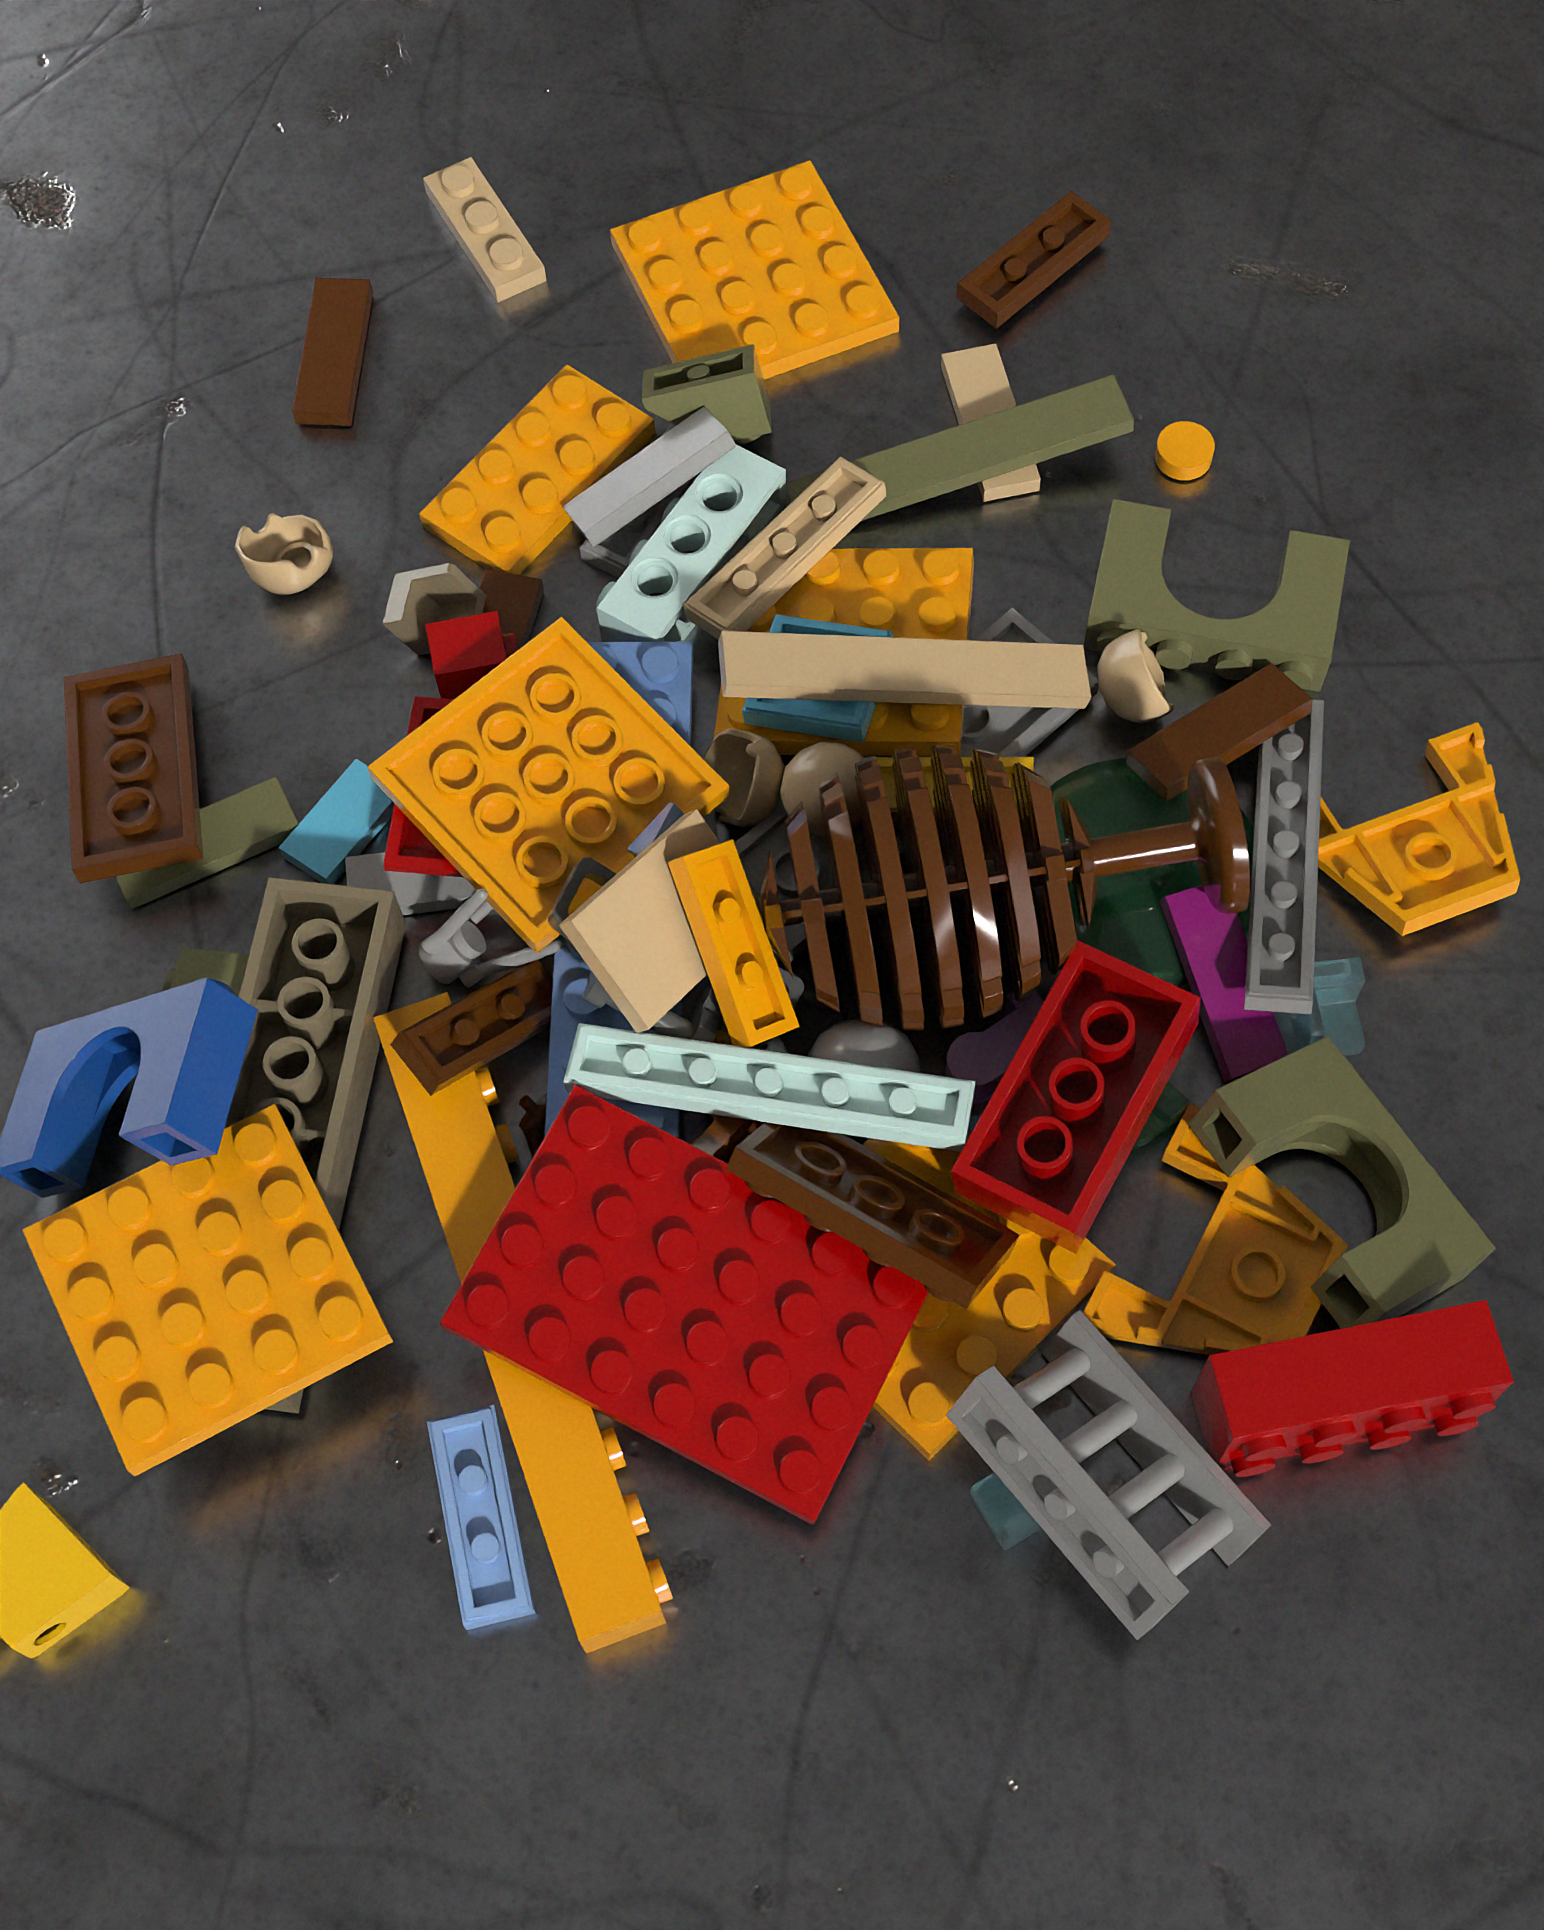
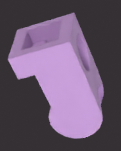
M1036 991L1020 1002L1015 1000L1014 993L1011 992L1006 998L1003 1019L982 1033L968 1032L961 1035L950 1045L947 1052L945 1077L975 1081L973 1104H979L991 1099L1044 1002Z

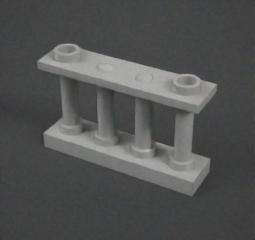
M1079 1310L1068 1319L1042 1351V1354L1050 1362L1049 1364L1014 1387L1008 1383L995 1366H992L975 1377L946 1416L1123 1625L1138 1640L1189 1593L1187 1588L1176 1577L1211 1548L1228 1566L1231 1565L1271 1524ZM1069 1384L1094 1412L1096 1417L1059 1442L1032 1409ZM1116 1438L1144 1470L1107 1497L1079 1463ZM1164 1492L1192 1526L1159 1552L1155 1553L1127 1519Z

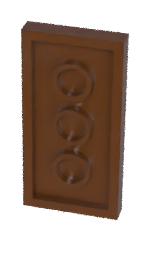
M182 653L64 676L72 871L79 883L204 859L189 668Z
M765 1122L735 1147L726 1167V1170L745 1180L746 1185L755 1193L768 1198H776L802 1213L806 1221L815 1228L838 1234L862 1248L865 1255L872 1261L883 1266L895 1267L922 1283L932 1296L946 1302H955L965 1309L969 1307L1009 1258L1020 1236L1018 1233L840 1133Z

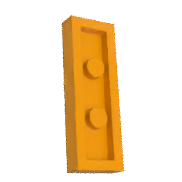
M733 839L669 861V868L733 1046L752 1047L800 1027Z

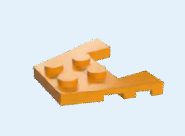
M1478 722L1428 740L1425 756L1449 791L1348 829L1340 827L1320 796L1318 867L1401 936L1511 896L1517 892L1520 875L1504 813L1499 812L1494 792L1496 781L1492 765H1487L1483 749L1485 738Z
M1189 1103L1161 1161L1222 1190L1224 1193L1172 1299L1166 1301L1104 1270L1083 1314L1105 1338L1205 1355L1306 1336L1322 1303L1310 1287L1345 1253L1348 1244L1284 1185L1279 1188L1255 1165L1227 1177L1188 1125L1200 1110L1198 1106Z

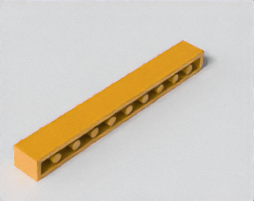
M448 992L373 1017L460 1283L462 1284L518 1185H514L507 1164L520 1159L507 1123L496 1127L493 1125L488 1107L500 1102L487 1066L476 1069L430 1096L390 1045L399 1032L450 1005L451 1001ZM483 1350L578 1640L585 1653H590L666 1624L660 1603L671 1600L673 1597L659 1557L645 1562L636 1536L649 1532L636 1491L622 1496L614 1471L625 1467L626 1463L613 1426L600 1431L590 1406Z

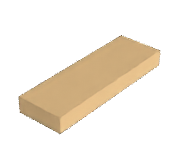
M996 344L941 354V369L959 425L1017 406ZM1036 464L978 482L983 502L1039 491L1041 478Z

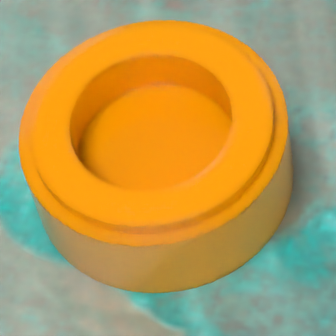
M1190 421L1172 423L1166 426L1158 436L1155 462L1158 468L1171 478L1177 480L1196 479L1205 474L1210 468L1215 450L1214 439L1205 427Z

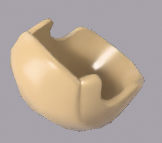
M271 513L268 515L265 526L258 532H253L249 527L242 526L234 546L252 581L257 586L278 595L297 593L313 585L326 573L333 557V545L330 536L321 522L302 514L281 518L277 514Z
M1139 629L1123 634L1105 647L1097 665L1098 685L1107 706L1118 716L1135 723H1147L1168 715L1174 710L1173 703H1168L1165 699L1163 671L1154 653L1144 643L1148 638L1146 633L1141 632Z
M728 728L717 734L705 753L704 761L730 787L729 797L713 810L721 814L719 821L744 828L756 826L760 821L770 816L781 799L780 789L785 765L776 746L763 736L733 728Z
M819 742L800 750L784 769L780 794L787 815L789 816L802 801L809 833L825 837L819 785L838 773L844 793L846 809L848 810L851 830L853 831L861 823L856 790L855 763L864 760V756L844 744Z

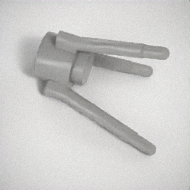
M482 888L478 889L466 900L438 931L420 943L419 956L426 970L439 982L449 984L460 978L463 984L469 988L486 976L559 952L563 948V943L556 939L537 954L528 947L481 963V954L486 951V942L482 933L475 925L494 909L486 901L488 892Z

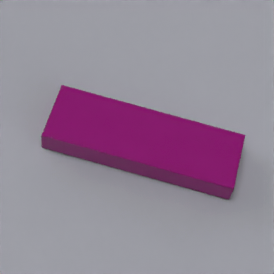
M1203 885L1165 896L1160 900V905L1192 994L1201 997L1199 1013L1224 1082L1248 1075L1289 1055L1274 1013L1271 1011L1244 1010L1248 942L1237 913L1223 914L1217 911L1210 903Z

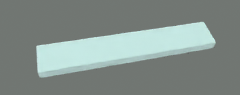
M583 1023L578 1024L563 1081L568 1093L571 1092L574 1085H577L601 1098L959 1152L962 1151L967 1142L975 1094V1081L644 1032L636 1033V1031Z

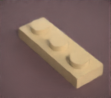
M472 157L423 177L426 194L498 303L546 281L544 265Z

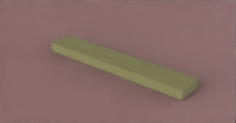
M1113 374L849 461L885 482L886 497L861 521L1133 432L1134 419L1115 375ZM825 470L786 482V494L789 502H793Z

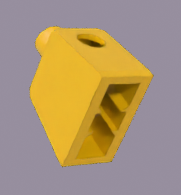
M23 1482L0 1509V1639L2 1638L13 1650L31 1659L42 1654L122 1596L130 1587L43 1496Z

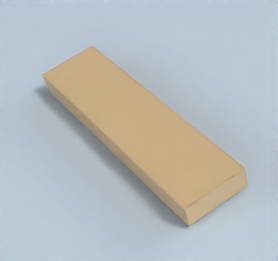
M840 456L683 604L686 619L718 640L722 631L745 632L886 497L885 482Z

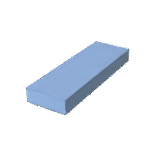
M492 1405L428 1420V1432L464 1628L470 1630L536 1614L500 1423L495 1406Z

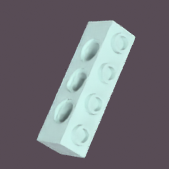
M737 445L734 449L695 475L692 485L682 498L676 497L668 504L662 516L661 525L649 540L643 539L635 547L629 560V566L617 582H609L600 593L596 603V612L601 640L604 642H683L695 627L694 623L686 619L683 604L738 553V549H743L779 515L787 504L786 469ZM685 551H696L693 553H682ZM653 593H665L660 596H649Z

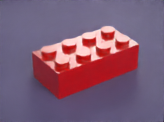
M1078 940L1076 949L1069 955L951 1169L955 1192L1077 1254L1198 1026L1201 997Z
M1487 1300L1209 1355L1190 1393L1207 1453L1222 1470L1232 1468L1235 1477H1247L1275 1468L1274 1459L1300 1454L1303 1463H1316L1343 1454V1445L1368 1441L1370 1449L1378 1450L1403 1444L1411 1439L1410 1432L1435 1427L1438 1436H1448L1468 1431L1479 1425L1477 1418L1496 1408L1495 1401L1514 1381Z

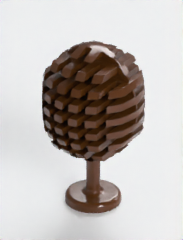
M954 745L932 746L931 774L934 786L936 827L919 756H917L916 749L912 746L895 749L892 753L895 798L907 873H902L888 798L885 794L880 767L874 755L855 763V780L861 813V827L871 881L861 883L848 810L846 809L841 781L839 780L838 773H836L819 785L820 806L834 888L819 890L803 802L801 801L785 820L798 898L779 901L770 850L759 895L764 928L769 942L792 978L793 974L784 927L803 924L817 1001L840 1013L839 999L825 923L840 920L848 969L859 1017L863 1022L883 1026L876 963L867 915L876 914L893 1000L903 1030L924 1029L921 984L909 909H913L933 1004L938 1014L939 1023L944 1029L961 1026L964 1023V1002L961 990L963 987L956 935L964 971L967 974L972 1001L976 1006L979 1018L982 1020L1002 1011L1001 958L1003 959L1009 987L1012 988L1015 1000L1020 1002L1039 989L1041 982L1039 960L1041 955L1044 962H1047L1048 970L1051 974L1054 972L1055 975L1066 963L1069 955L1076 949L1077 936L1067 883L1073 882L1079 923L1083 927L1084 923L1086 927H1089L1098 889L1097 877L1196 860L1199 875L1210 903L1217 911L1223 914L1243 912L1248 907L1250 871L1244 824L1237 794L1229 771L1219 756L1201 758L1190 768L1187 781L1189 821L1090 838V832L1069 799L1064 796V800L1062 797L1058 798L1066 842L1061 844L1052 791L1047 781L1041 775L1017 762L1013 766L1014 773H1012L1011 787H1009L1007 772L1002 761L999 760V756L996 753L977 748L972 749L970 775L973 790L970 791L960 754H957V748Z

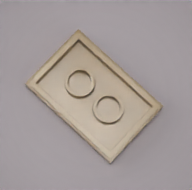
M697 809L681 816L559 925L636 1033L649 1030L707 975L668 865L669 861L720 844ZM750 886L761 920L763 921L759 898Z

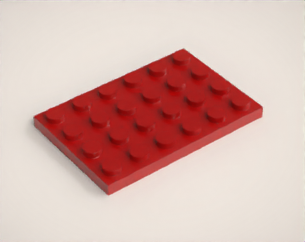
M574 1085L440 1321L441 1328L813 1525L929 1292L922 1283L895 1267L883 1266L872 1261L865 1255L862 1248L838 1234L815 1228L806 1221L802 1213L776 1198H768L755 1193L746 1185L745 1180L726 1170L727 1163Z

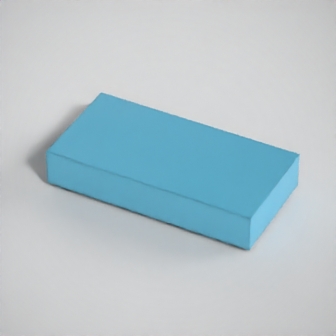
M358 759L352 762L279 846V851L285 860L321 883L335 884L346 871L345 857L358 856L393 814L394 802L370 778L368 766Z

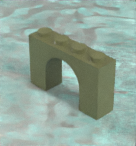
M1113 499L1083 646L1085 650L1096 651L1102 654L1105 647L1111 641L1123 634L1139 629L1141 632L1146 633L1148 638L1144 643L1154 653L1158 663L1163 667L1169 669L1190 668L1217 673L1221 677L1230 680H1243L1273 663L1302 690L1321 691L1332 659L1350 540L1290 530L1280 563L1275 597L1261 610L1245 617L1236 619L1210 618L1197 614L1183 606L1171 594L1165 584L1162 574V557L1172 509Z
M1329 1036L1216 1089L1188 1124L1227 1177L1280 1151L1307 1149L1335 1159L1349 1169L1363 1184L1375 1208L1377 1217L1376 1236L1342 1254L1310 1287L1341 1329L1397 1318L1462 1281L1496 1249L1480 1229L1477 1222L1438 1176L1435 1169L1423 1157L1397 1124L1394 1117L1386 1110Z

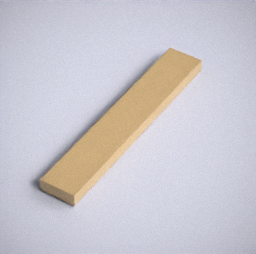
M722 631L718 641L723 697L1085 709L1091 699L1083 645Z

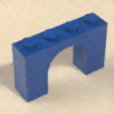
M207 977L36 1031L0 1138V1176L41 1198L84 1188L107 1115L122 1090L136 1075L135 1084L120 1129V1137L171 1166L217 1154L258 1009L234 995L233 989L227 984Z

